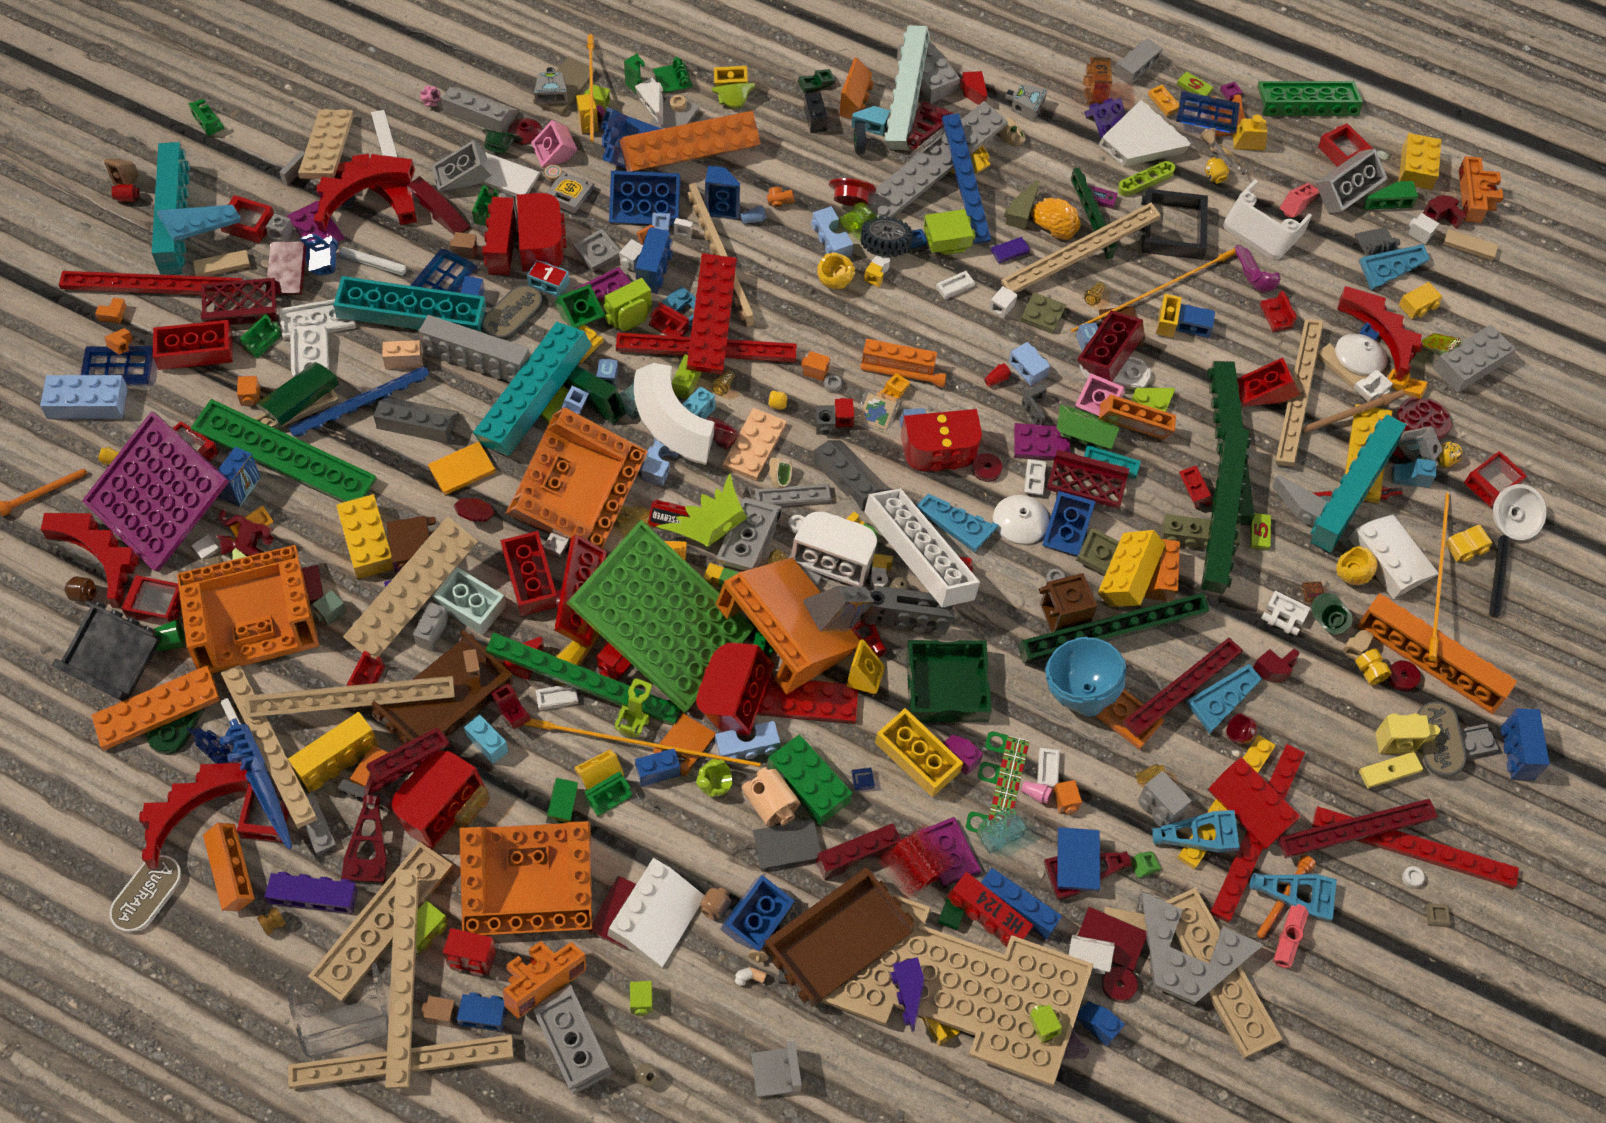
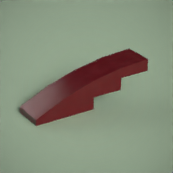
M421 176L407 185V190L420 199V204L432 213V218L453 235H455V232L464 233L470 228L452 205Z

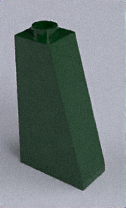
M578 365L563 383L564 387L569 391L574 386L589 393L586 404L613 425L626 414L617 387Z

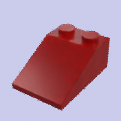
M1283 357L1237 378L1239 398L1243 407L1281 403L1300 395Z

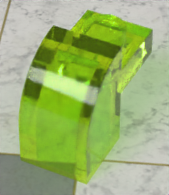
M858 203L854 205V210L840 218V223L852 233L857 229L861 231L864 222L869 219L873 220L877 215L865 203Z

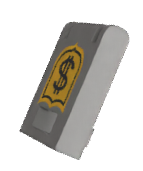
M562 172L546 193L556 198L557 195L570 199L567 202L557 198L560 208L576 213L594 190L595 184L590 182L588 185L587 180L571 174L567 176L566 172Z

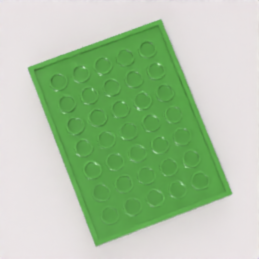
M642 520L632 528L566 603L683 712H686L695 702L699 686L705 675V669L713 653L724 644L742 643L755 628L740 612L726 619L715 605L720 593Z

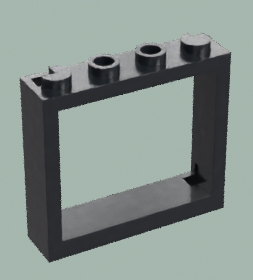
M1147 188L1145 195H1142L1141 205L1143 206L1155 203L1197 208V244L1150 238L1151 224L1140 229V232H1142L1139 243L1142 244L1141 253L1203 260L1207 250L1208 196Z

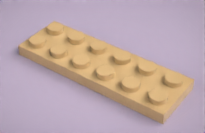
M319 110L298 172L299 178H335L354 117L353 110Z

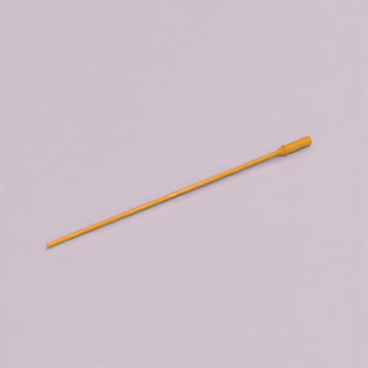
M589 34L587 36V49L589 50L590 142H594L592 51L595 49L594 36Z
M1235 248L1219 254L1215 260L1112 309V311H1118L1216 262H1224L1226 259L1236 255ZM1110 311L1085 323H1094L1106 317ZM1079 326L1071 329V332L1077 331Z
M1446 493L1433 635L1429 639L1430 661L1437 660L1439 643L1437 628L1450 493Z
M531 718V721L524 724L525 726L547 729V731L558 729L665 750L674 748L676 752L722 759L756 767L761 766V763L559 726L551 723V721Z

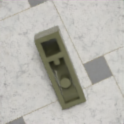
M1036 180L1012 200L1010 208L1006 207L1004 217L1007 219L1005 225L1026 229L1040 181Z

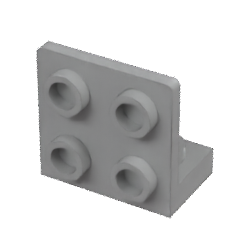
M795 1041L786 1042V1048L754 1052L751 1054L756 1096L758 1098L801 1092L802 1085Z

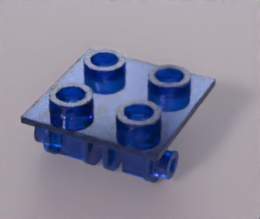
M198 727L196 729L186 728L196 737L194 739L195 746L211 758L215 764L228 763V754L232 753V748L227 744L221 745L217 739V734L211 730L204 731Z

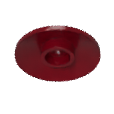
M530 118L517 119L508 128V133L519 135L523 138V141L516 142L520 145L531 144L542 131L541 125Z

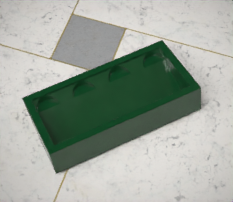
M314 362L260 400L256 405L281 427L337 387L339 383L335 374L323 365Z

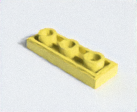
M1411 752L1363 767L1359 770V773L1369 789L1419 773L1423 770V767L1415 752Z

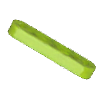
M1164 161L1123 179L1119 183L1118 193L1121 196L1127 197L1171 178L1175 171V165L1170 161ZM1149 174H1156L1157 178H1152ZM1136 180H1142L1144 183L1138 184Z

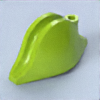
M755 83L713 87L712 92L718 95L719 105L725 104L731 109H737L745 104L748 94L755 88Z

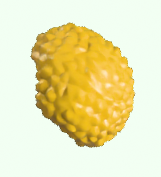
M834 252L825 254L817 266L819 281L831 289L845 288L855 275L853 262L846 256Z
M1362 546L1353 547L1338 559L1336 565L1337 575L1349 585L1368 583L1376 573L1377 559L1368 548Z

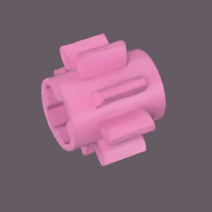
M428 85L424 87L423 91H420V100L425 103V106L430 105L434 107L437 106L436 102L441 101V92L436 89V86L430 87Z

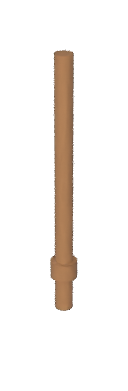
M1399 390L1391 394H1383L1378 399L1303 426L1302 433H1308L1382 404L1384 406L1388 405L1393 400L1404 397V391Z

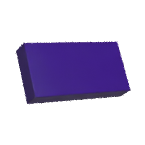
M1019 237L991 247V252L997 262L1002 263L1028 254L1030 248L1023 237Z

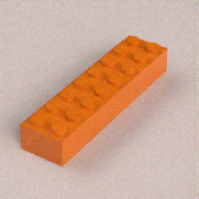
M753 111L625 136L619 140L627 171L634 172L746 150L761 144Z
M1380 593L1357 625V628L1374 634V639L1492 715L1508 697L1517 683L1509 674L1497 669L1492 663L1486 662L1477 656L1476 653L1461 646L1457 641L1450 639L1438 629L1437 660L1430 661L1429 639L1433 635V627Z

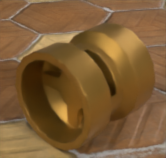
M277 907L272 908L267 916L262 914L257 917L267 936L273 933L274 928H282L287 925Z

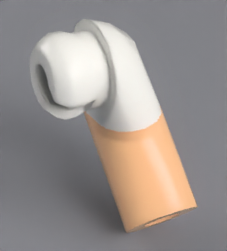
M748 967L739 970L735 974V983L739 986H744L746 980L750 979L764 983L767 973Z

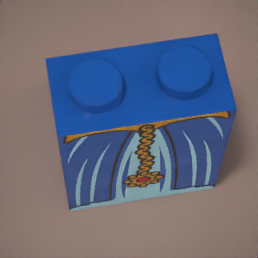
M238 447L232 450L218 469L229 480L218 497L239 507L243 504L261 479L251 453Z

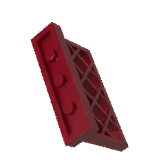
M275 278L201 284L202 322L228 320L230 325L251 324L259 321L265 314L269 316L271 322L278 321ZM264 284H271V288L266 293L260 289ZM245 286H252L254 288L249 294L242 291ZM228 287H233L235 291L230 296L224 293ZM206 289H215L217 291L211 298L206 295ZM257 291L263 294L258 301L252 298ZM238 293H241L245 298L238 303L233 298ZM222 294L227 299L220 305L214 300ZM267 298L272 301V306L264 307L261 305ZM248 300L254 303L251 308L246 309L243 307ZM230 301L236 305L232 310L224 308ZM211 303L218 307L213 312H207V307Z
M1057 450L1047 490L1057 493L1059 491L1095 501L1098 504L1120 509L1130 468ZM1056 468L1066 470V472L1060 474ZM1074 473L1082 474L1084 477L1078 479ZM1070 475L1074 481L1067 483L1064 477ZM1093 478L1101 479L1103 481L1096 483ZM1060 480L1063 485H1052V482ZM1088 480L1092 486L1086 488L1082 482ZM1111 482L1120 484L1121 486L1114 488ZM1078 485L1081 490L1075 491L1071 487ZM1107 485L1110 491L1104 493L1100 487ZM1095 489L1099 495H1091L1089 491ZM1114 494L1118 501H1112L1107 496Z
M439 727L367 763L366 768L370 774L364 789L365 795H371L413 773L415 768L421 765L427 757L448 747L449 741Z

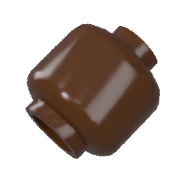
M75 576L67 581L64 589L69 600L79 603L90 602L97 593L93 580Z

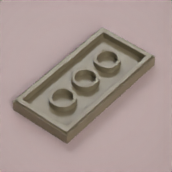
M567 57L556 71L561 72L563 75L568 104L538 105L561 116L575 101L576 96L590 82L589 65L571 57ZM593 68V77H594V76L596 75V73H597V69H596V68Z

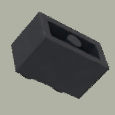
M821 92L804 94V111L810 133L827 131L828 117Z

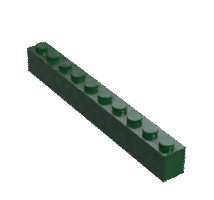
M1213 361L1211 368H1208L1207 377L1211 381L1209 392L1213 397L1211 399V408L1214 409L1215 439H1218L1216 451L1219 455L1227 425L1243 429L1235 361ZM1247 462L1244 465L1247 468L1245 479H1242V482L1245 483L1243 494H1240L1243 502L1241 509H1238V513H1241L1239 521L1241 525H1251L1255 516Z
M1227 425L1223 435L1201 590L1224 594L1226 588L1231 586L1232 577L1229 574L1234 567V560L1231 559L1236 552L1237 545L1234 544V540L1237 539L1239 529H1236V524H1239L1241 517L1238 509H1241L1243 502L1240 494H1243L1245 483L1242 482V479H1245L1247 468L1244 465L1247 464L1249 453L1246 450L1249 449L1251 438H1248L1249 430Z
M1204 593L1024 639L1017 647L1022 663H1027L1052 656L1058 647L1076 638H1097L1107 642L1202 617L1210 610Z

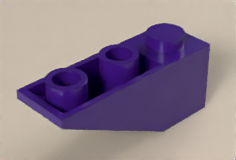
M918 957L894 963L893 972H890L893 985L897 984L899 992L896 993L899 1005H904L905 1012L902 1013L906 1026L910 1025L911 1032H914L916 1028L924 988V976Z

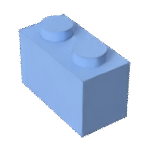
M1028 342L1012 350L1008 362L1030 386L1048 376L1050 369L1048 361L1043 359L1036 348L1032 347Z

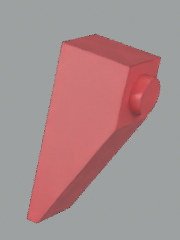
M1306 183L1289 191L1279 209L1284 211L1283 213L1288 217L1294 218L1300 215L1320 195L1318 188L1310 183Z

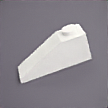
M650 78L636 85L635 88L639 100L658 124L662 125L663 96L661 92H663V88L659 82L657 83L653 78Z

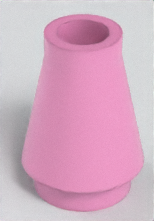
M1025 781L1021 792L1041 804H1048L1052 797L1053 789L1049 788V785Z

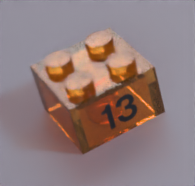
M1091 57L1089 64H1086L1087 75L1083 77V85L1086 86L1084 88V98L1087 99V105L1095 103L1101 105L1104 104V100L1109 98L1112 86L1111 59Z

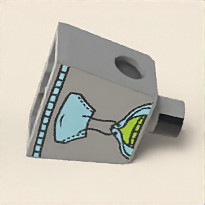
M548 67L545 72L539 73L534 90L536 105L568 104L567 90L562 73L555 72V69L552 67Z
M1022 84L1017 92L1008 89L1005 99L1013 101L1012 112L1035 122L1045 102L1047 89Z
M1432 426L1405 431L1402 434L1398 446L1411 462L1416 461V459L1435 461L1436 467L1439 465L1436 458L1442 452V447Z

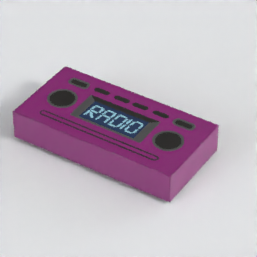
M1088 185V187H1091L1094 200H1097L1099 206L1113 209L1117 192Z

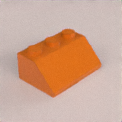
M854 57L840 100L839 116L852 119L853 113L865 109V102L868 103L870 97L869 90L872 91L874 86L872 72L857 57Z
M1162 539L1166 545L1144 598L1174 601L1178 592L1180 541Z

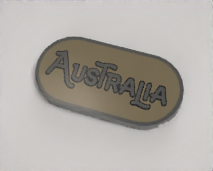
M529 285L513 288L484 316L483 328L485 334L500 339L505 338V340L513 337L540 311L542 307L541 293Z
M1429 702L1423 705L1417 714L1427 715L1428 724L1437 725L1441 730L1440 734L1435 737V740L1424 742L1421 745L1426 767L1436 773V775L1452 777L1457 775L1466 763V752L1457 714L1452 707L1445 703Z

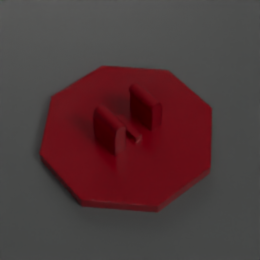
M461 498L454 504L457 515L469 521H488L495 514L490 504L477 498Z

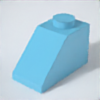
M873 106L855 112L852 115L851 127L855 128L856 123H864L866 132L883 136L887 127V120L890 116V110Z

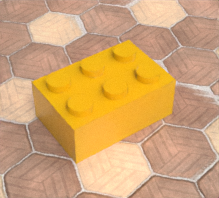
M1408 133L1402 145L1399 182L1414 181L1415 187L1433 189L1439 177L1441 139Z

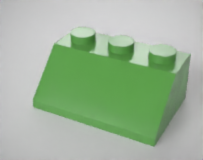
M1063 404L1060 405L1057 429L1060 431L1061 436L1069 439L1073 436L1078 438V441L1088 444L1091 442L1095 444V447L1103 450L1106 447L1112 449L1120 429L1115 424L1099 420V416Z

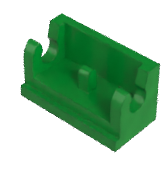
M637 53L624 61L625 85L636 95L635 86L644 82L641 79L640 64L645 67V62Z
M205 99L188 103L192 116L207 136L225 129L208 104L199 107L206 102Z
M482 186L472 210L474 224L486 226V219L490 218L488 205L492 204V197H499L496 189L491 194L488 186Z
M265 314L240 337L244 350L258 359L282 336L278 324L276 322L272 324L269 316Z
M619 771L586 790L585 798L596 816L599 817L631 798L632 793L629 784Z
M556 777L545 823L562 824L571 821L578 782Z

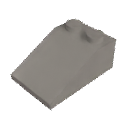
M474 140L431 165L439 192L476 185L492 176L486 152Z

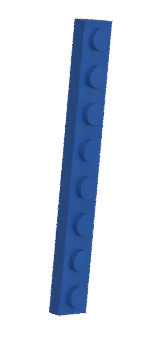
M960 114L945 115L942 117V122L963 206L967 216H970L971 229L975 231L973 245L990 242L991 237Z
M423 366L287 428L292 436H303L307 433L306 430L318 429L324 426V422L328 420L336 421L346 412L350 414L357 411L361 405L365 404V406L375 403V399L379 397H389L394 390L398 389L401 391L408 388V384L414 381L415 383L424 381L426 379L425 376L429 375L428 370Z

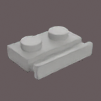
M1488 724L1460 729L1466 759L1498 751L1493 735L1487 728Z

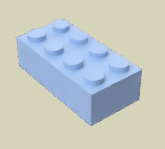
M46 375L40 407L47 419H123L128 387L122 375Z

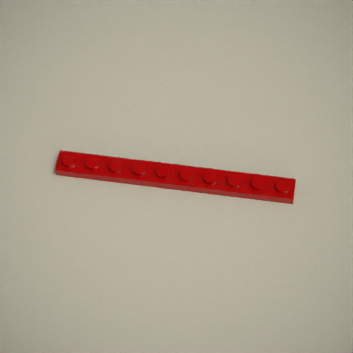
M62 271L58 285L60 289L201 295V284L241 281L243 279ZM228 287L224 293L230 296L235 289ZM206 289V295L213 296L217 292L215 289ZM238 293L235 297H241V293Z
M617 333L616 352L684 356L689 353L691 337ZM727 339L725 358L796 362L797 344Z
M1289 744L1285 745L1268 782L1283 799L1287 795L1305 752ZM1248 831L1245 833L1239 851L1235 855L1210 911L1211 915L1227 923L1231 921L1263 849V846Z
M1317 806L1314 812L1312 827L1316 828L1355 817ZM1394 830L1356 840L1514 889L1517 886L1519 867Z

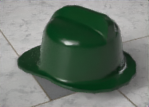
M490 129L482 130L486 135L485 149L495 153L507 151L512 142L523 141V138L519 135L497 132Z
M1324 593L1313 600L1311 606L1312 614L1327 632L1335 635L1342 634L1351 627L1353 615L1337 596Z

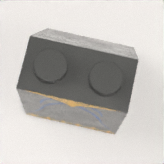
M837 586L808 597L803 602L820 632H848L871 607L874 600L866 587Z

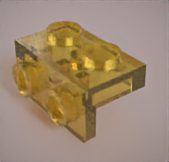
M480 785L456 814V822L454 823L456 826L467 828L475 820L478 813L486 807L490 796L485 787Z

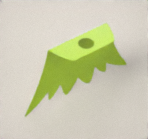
M729 474L723 492L716 488L715 499L702 494V508L690 505L685 506L690 518L678 516L676 519L681 523H669L656 527L684 535L709 547L748 517L737 498L732 477Z

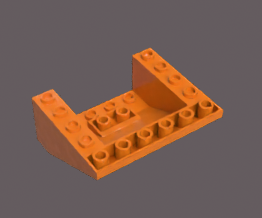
M563 407L553 414L505 514L550 534L553 532L566 537L570 542L571 537L577 534L602 549L648 451Z
M296 545L177 573L186 644L196 669L208 665L213 674L228 670L237 665L245 666L320 647Z
M793 557L740 572L725 580L715 604L726 619L743 610L780 656L783 662L775 677V681L786 695L855 653L860 641L851 629L848 632L819 631L803 600L821 592Z
M591 822L460 828L462 931L480 935L592 929Z

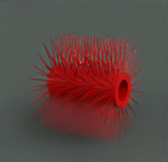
M922 831L918 833L919 838L916 836L917 833L915 835L912 833L911 836L909 834L908 837L905 836L903 840L896 843V846H893L894 848L889 852L890 855H886V862L889 863L888 865H892L891 869L894 870L893 872H897L896 876L899 877L898 879H902L900 884L904 882V878L906 879L905 882L909 883L910 888L907 894L910 893V890L913 893L918 889L921 890L928 887L938 877H941L939 876L941 875L940 872H944L948 866V861H944L946 858L942 856L943 854L940 855L939 860L937 855H934L935 853L937 854L938 847H934L936 844L932 847L930 844L933 842L929 843L930 840L926 841L927 838L924 837L925 835L922 834Z

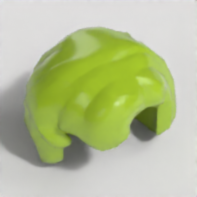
M712 759L699 769L696 784L705 795L714 798L716 796H723L730 791L732 774L730 767L724 760Z

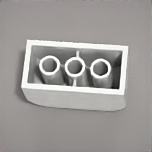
M813 512L804 518L794 538L791 558L793 557L800 567L853 586L863 587L872 568L877 538L870 528L857 522H852L827 512Z

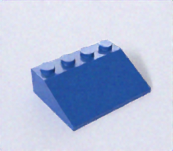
M611 171L609 223L652 225L653 213L670 214V225L674 226L675 219H679L680 173Z

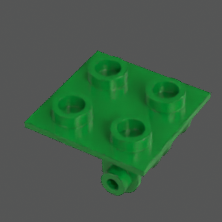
M679 57L673 59V65L653 68L657 83L659 82L663 88L661 93L693 87L685 62L682 63V59Z

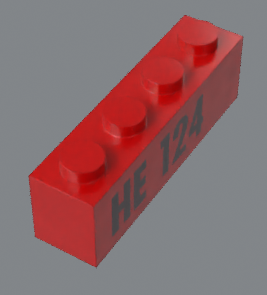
M967 871L946 896L954 906L964 910L969 918L980 923L988 933L995 935L1006 947L1011 935L1024 939L1033 927L1032 923Z

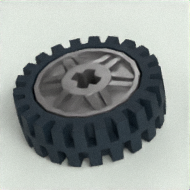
M879 216V219L873 217V219H868L862 225L860 241L863 248L867 249L868 252L873 251L874 255L879 253V256L882 257L883 255H886V257L891 255L897 257V255L901 256L910 250L913 231L906 222L903 223V220L897 221V218L893 217V219H890L889 216H886V218Z

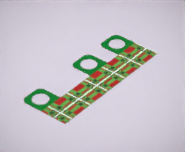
M994 731L988 733L985 747L988 750L1003 753L1004 755L1001 765L989 762H982L980 764L978 778L982 781L996 784L990 814L985 815L971 811L966 821L967 830L1007 840L1029 746L1028 740ZM993 736H998L1002 739L1003 744L1001 747L995 748L991 746L990 739ZM990 766L994 768L995 776L993 778L984 777L982 771L985 767ZM975 816L982 818L983 826L979 829L973 828L970 824L971 818Z

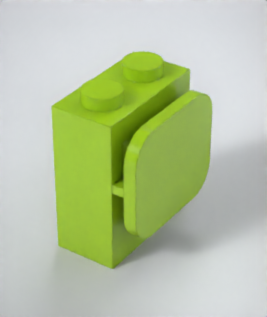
M965 209L924 216L923 228L931 253L939 252L943 255L956 254L966 251L967 247H972L975 231L971 229L970 216H967Z
M642 278L605 295L604 308L606 310L605 319L607 323L611 324L615 330L620 328L621 331H628L642 324L647 319L648 313L652 312L651 289Z

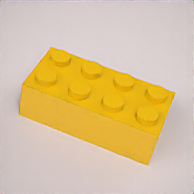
M374 494L336 504L357 580L393 570L391 552Z
M1155 530L1124 532L1097 593L1109 607L1141 605L1166 545Z
M906 708L876 734L875 744L932 798L961 772L963 762Z
M357 712L288 758L295 775L310 793L321 788L329 779L336 778L348 766L355 765L360 758L366 755L372 745L378 747V743L372 728L362 715Z

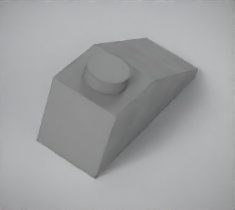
M1278 475L1272 486L1296 518L1314 527V522L1318 515L1321 516L1323 513L1322 510L1327 501Z

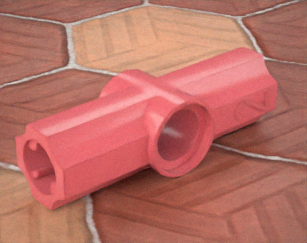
M1300 904L1290 906L1283 931L1279 935V943L1272 962L1281 968H1291L1299 942L1303 937V929L1309 913L1306 907ZM1287 933H1291L1295 939L1289 938Z

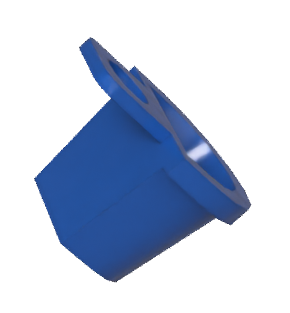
M310 234L300 238V241L306 245L305 258L310 272L316 275H329L336 271V251L339 245L335 238L331 236L323 239L317 234Z

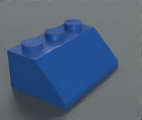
M708 166L705 179V206L710 217L739 220L740 183L726 168Z
M761 875L754 880L722 924L720 930L735 942L759 952L765 944L764 941L771 936L795 900L765 876Z

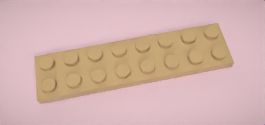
M447 516L343 637L362 653L367 651L374 659L377 656L380 657L478 541Z
M419 842L396 870H419V909L452 870L453 864ZM396 871L308 975L310 980L342 1003L393 942Z
M1194 888L1165 902L1183 909L1174 933L1183 952L1209 964L1220 929L1197 889ZM1241 966L1236 968L1235 971L1207 993L1243 1059L1282 1040L1281 1035Z

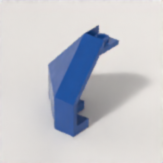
M606 108L601 122V129L604 130L602 147L605 148L603 160L626 169L619 140L625 136L662 128L629 117L614 109Z

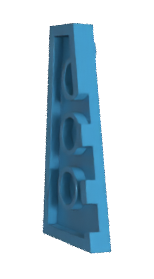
M233 205L157 210V216L173 241L233 225L241 220Z
M1424 244L1362 257L1359 263L1372 291L1425 264L1430 258Z
M927 494L916 505L925 517L974 553L998 528V524L994 522L991 524L978 515L975 517L966 513V510L960 507L957 509L951 506L949 502Z
M1248 664L1187 700L1186 704L1208 733L1211 734L1258 685L1261 677Z

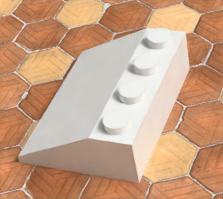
M1393 514L1362 525L1355 529L1349 537V540L1355 547L1362 546L1368 548L1377 559L1375 576L1393 599L1438 575L1437 570Z
M653 858L609 927L607 936L663 968L700 907V902L705 895L673 869Z

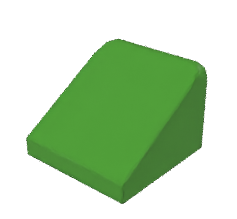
M1152 851L1138 853L1131 859V865L1138 878L1161 870Z

